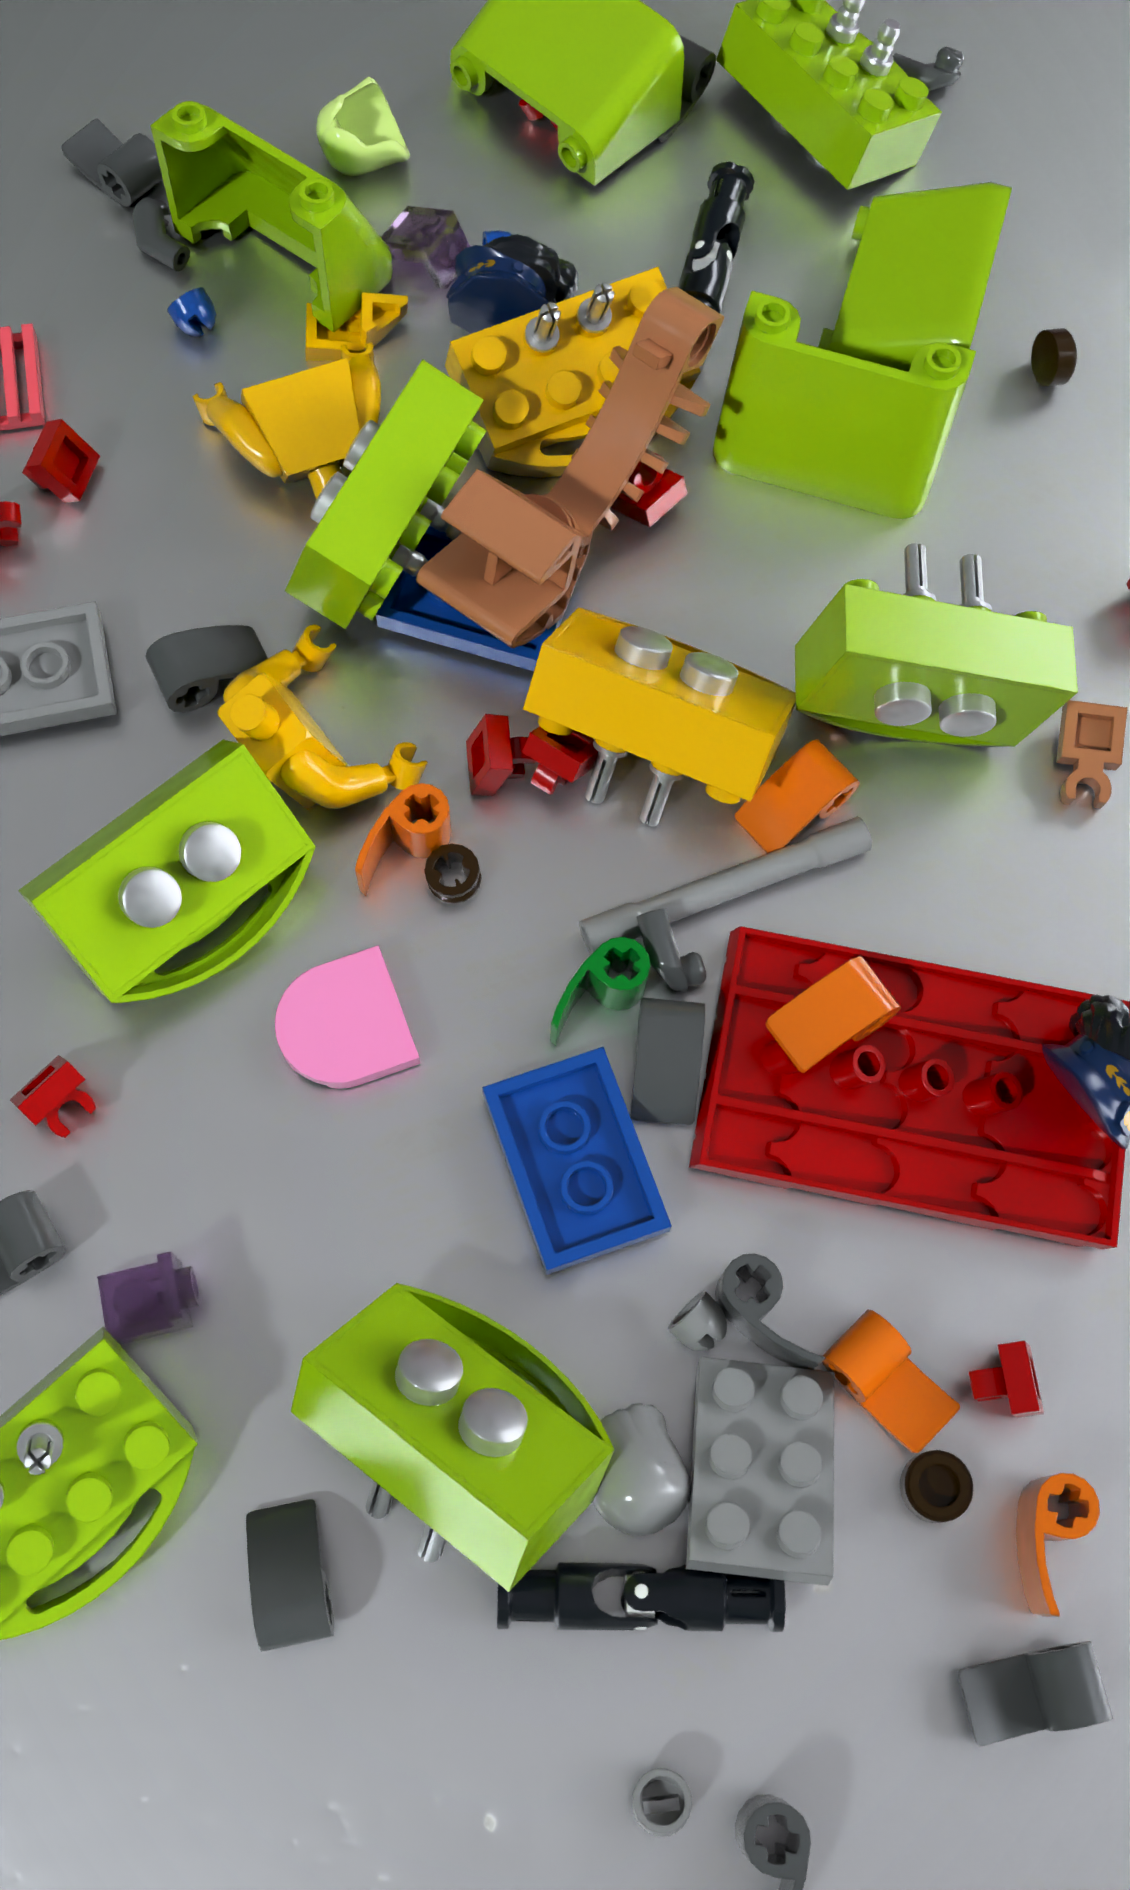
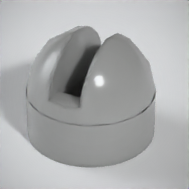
M702 1291L676 1315L668 1326V1330L691 1350L708 1351L714 1348L713 1338L722 1340L726 1336L727 1321L720 1305L706 1291Z
M659 1768L647 1772L640 1778L632 1799L633 1813L638 1824L646 1832L660 1837L673 1835L683 1828L691 1813L692 1795L688 1784L678 1773L669 1769ZM679 1798L680 1810L644 1814L643 1801Z

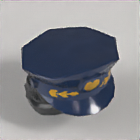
M519 234L508 237L502 236L493 239L483 246L474 245L466 247L456 256L455 270L458 278L452 284L446 297L448 298L450 321L472 334L539 310L543 304L547 305L548 302L558 303L574 297L578 290V271L569 261L559 259L555 250L530 237Z
M1092 995L1089 1000L1083 1001L1077 1007V1013L1071 1015L1069 1028L1075 1037L1065 1045L1042 1044V1050L1048 1066L1072 1098L1119 1147L1128 1149L1130 1142L1129 1009L1122 1000L1113 996Z

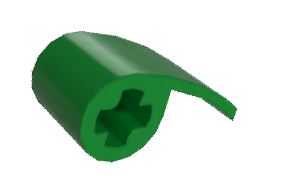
M627 937L611 938L602 943L584 961L568 983L552 1019L550 1041L556 1047L571 1010L586 990L600 1004L612 1010H626L639 1003L641 997L644 996L651 965L649 954L643 945ZM612 969L620 974L627 969L632 973L630 980L623 974L612 979L609 977V971Z

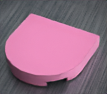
M379 945L311 968L297 977L280 999L275 1016L277 1042L289 1066L298 1074L313 1082L335 1089L351 1088L420 1064L417 1049Z

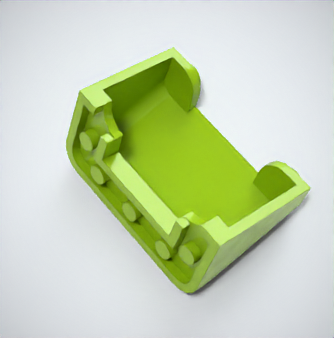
M488 0L451 50L450 72L452 79L462 90L474 95H482L491 88L493 78H495L558 125V154L562 163L568 170L578 173L594 186L680 121L684 46L675 27L640 0Z
M185 101L177 104L150 125L172 222L177 234L195 244L201 239L200 231L221 229L223 230L224 237L233 241L250 226L313 265L316 269L309 274L311 291L317 294L311 303L313 316L317 318L318 323L332 332H335L361 309L362 292L379 293L392 279V255L388 245L344 190L336 183L212 108L194 101Z
M986 182L874 196L871 207L860 205L851 237L852 239L860 240V244L835 329H823L818 347L909 372L917 350L926 344L935 342L949 343L970 349L1012 187Z
M751 291L744 311L715 433L713 455L717 464L732 474L890 518L906 519L918 514L924 507L931 490L976 351L949 343L935 342L926 344L917 350L909 372L797 342L801 322L797 309L790 302L781 298Z

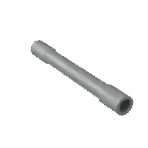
M855 817L812 833L800 842L638 903H626L579 921L582 938L590 954L611 938L627 937L634 940L641 938L636 918L641 914L666 908L670 923L808 870L825 868L867 852L872 848L870 832L862 818Z

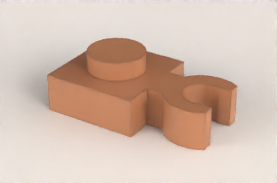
M1069 700L1062 707L1056 763L1073 765V772L1063 782L1060 790L1063 804L1070 805L1075 800L1078 784H1087L1094 790L1093 808L1101 809L1108 802L1112 789L1110 780L1103 772V769L1116 771L1122 765L1128 707Z

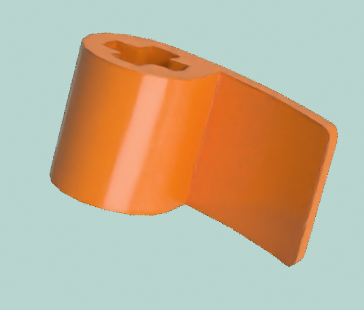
M815 739L799 749L757 789L751 802L746 801L735 813V819L768 854L786 847L816 816L820 819H825L837 811L854 794L860 782L818 739Z
M423 783L410 785L402 790L384 809L370 830L359 853L355 867L359 890L365 896H367L370 882L379 861L393 841L408 854L424 859L428 858L432 851L440 846L450 843V809L447 797L440 789Z
M859 956L840 966L772 1014L766 1021V1027L795 1067L804 1073L851 1038L854 1041H859L879 1029L896 1015L901 1006L864 958Z
M867 1309L825 1352L823 1357L826 1359L822 1363L828 1371L834 1372V1379L884 1429L910 1452L918 1453L959 1411L960 1405L907 1358L912 1351L904 1337L881 1315Z
M1059 1473L1033 1480L1022 1490L1018 1500L1016 1521L1018 1566L1028 1607L1031 1613L1036 1615L1060 1616L1047 1571L1044 1541L1072 1540L1088 1535L1096 1526L1100 1515L1099 1499L1094 1488L1085 1479L1075 1474ZM1060 1495L1058 1503L1068 1505V1517L1066 1519L1057 1520L1058 1512L1048 1510L1049 1497Z

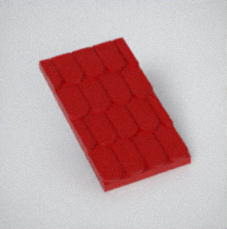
M742 926L730 932L726 952L727 960L724 964L716 1010L717 1017L714 1021L705 1072L707 1074L706 1079H704L695 1129L696 1137L693 1141L689 1163L690 1168L784 1189L795 1188L867 1205L887 1206L990 1230L1001 1229L1073 1246H1088L1102 1250L1117 1247L1126 1149L1119 1147L1109 1135L1104 1133L1072 1098L1048 1066L1042 1050V1044L1065 1045L1075 1037L1069 1028L1071 1015L1077 1013V1007L1083 1001L1089 1000L1094 994ZM856 957H863L899 1003L901 1009L888 1022L859 1041H854L851 1038L808 1071L800 1072L767 1029V1019L803 991L840 966ZM1122 1000L1129 1009L1130 1016V1001Z

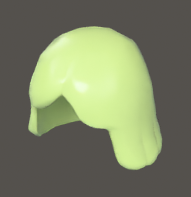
M366 77L357 86L344 94L338 95L320 110L316 125L318 142L329 164L343 175L361 176L409 159L410 153L381 88L373 78Z

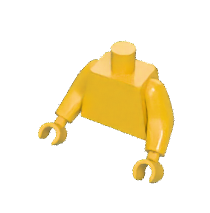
M365 343V351L362 353H351L347 350V345L341 346V360L244 388L241 393L242 404L228 398L221 382L214 384L217 393L211 398L202 399L198 394L192 396L203 422L206 425L216 426L231 445L256 469L272 478L280 476L285 484L309 477L317 500L320 492L333 474L337 471L342 473L341 467H344L343 463L346 454L361 428L369 420H373L378 424L381 406V382L374 363L373 344Z
M309 625L305 628L292 653L284 649L241 672L224 690L223 699L225 703L217 711L220 719L238 743L244 744L266 777L307 810L316 803L329 809L348 807L386 792L388 784L397 789L404 790L410 785L419 783L427 766V761L412 763L417 747L409 742H402L396 745L387 766L381 767L378 763L349 766L293 692L287 687L300 676L301 669L308 672L320 671L335 650V643L330 644L326 648L318 647L313 643L322 629L319 625Z

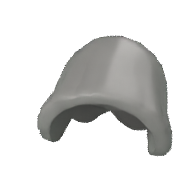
M642 1403L632 1404L626 1409L617 1410L605 1416L600 1421L610 1438L614 1452L592 1504L607 1523L623 1533L644 1536L659 1532L679 1518L689 1501L690 1494L689 1475L681 1456L668 1435L664 1416L655 1406H645Z

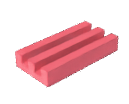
M32 323L22 324V332L13 333L10 326L0 327V351L2 355L7 412L6 416H0V431L45 425L38 341ZM16 349L24 350L29 412L21 414L15 360Z

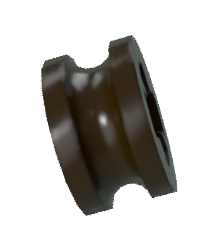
M452 843L442 845L432 851L426 860L424 871L429 889L435 897L443 902L454 904L465 902L473 897L480 888L482 877L478 860L473 852L465 846ZM450 862H460L467 879L462 884L458 879H455L456 886L454 887L444 886V879L439 869L445 864L448 869H451Z

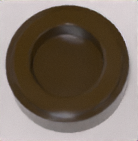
M1064 328L1042 330L1036 336L1031 352V365L1035 379L1043 387L1066 384L1071 379L1077 362V349L1074 338Z
M932 1450L913 1457L906 1464L900 1478V1492L905 1505L916 1517L931 1523H942L958 1518L967 1510L973 1496V1481L968 1468L958 1457L946 1451Z

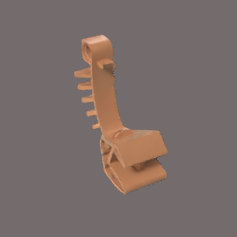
M677 286L660 292L646 309L628 351L621 346L613 347L609 358L619 369L614 383L609 380L603 382L598 392L606 400L597 416L593 414L589 416L585 424L591 429L581 446L575 450L571 457V462L551 491L544 495L523 494L477 469L441 515L442 520L462 533L420 568L416 575V582L510 648H516L532 641L541 635L546 628H551L563 618L587 558L593 530L598 524H601L610 531L617 525L619 519L610 510V507L620 492L636 503L644 494L643 490L628 481L639 461L663 474L669 464L647 449L655 432L680 445H684L690 435L689 431L664 415L669 404L700 417L706 416L711 404L679 382L684 372L703 365L725 317Z

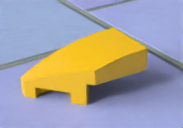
M362 292L361 309L335 332L317 322V318L313 316L311 303H307L305 361L341 360V346L347 345V350L351 353L364 352L365 343H372L374 348L407 314L408 296Z

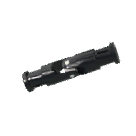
M722 162L712 168L707 182L710 191L709 196L700 206L692 234L693 239L690 250L687 254L678 288L718 313H721L733 266V259L738 249L745 222L744 202L749 199L755 182L752 173L746 167L733 162Z
M558 1562L555 1570L530 1569L509 1592L498 1584L497 1629H508L512 1621L555 1622L558 1630H645L657 1625L658 1620L667 1625L679 1627L686 1631H723L725 1624H767L771 1632H783L786 1611L784 1580L686 1569V1564L681 1567L668 1569L664 1573H657L656 1568L645 1564ZM625 1576L624 1591L621 1596V1606L625 1612V1617L611 1616L598 1608L592 1594V1589L597 1583L609 1577Z

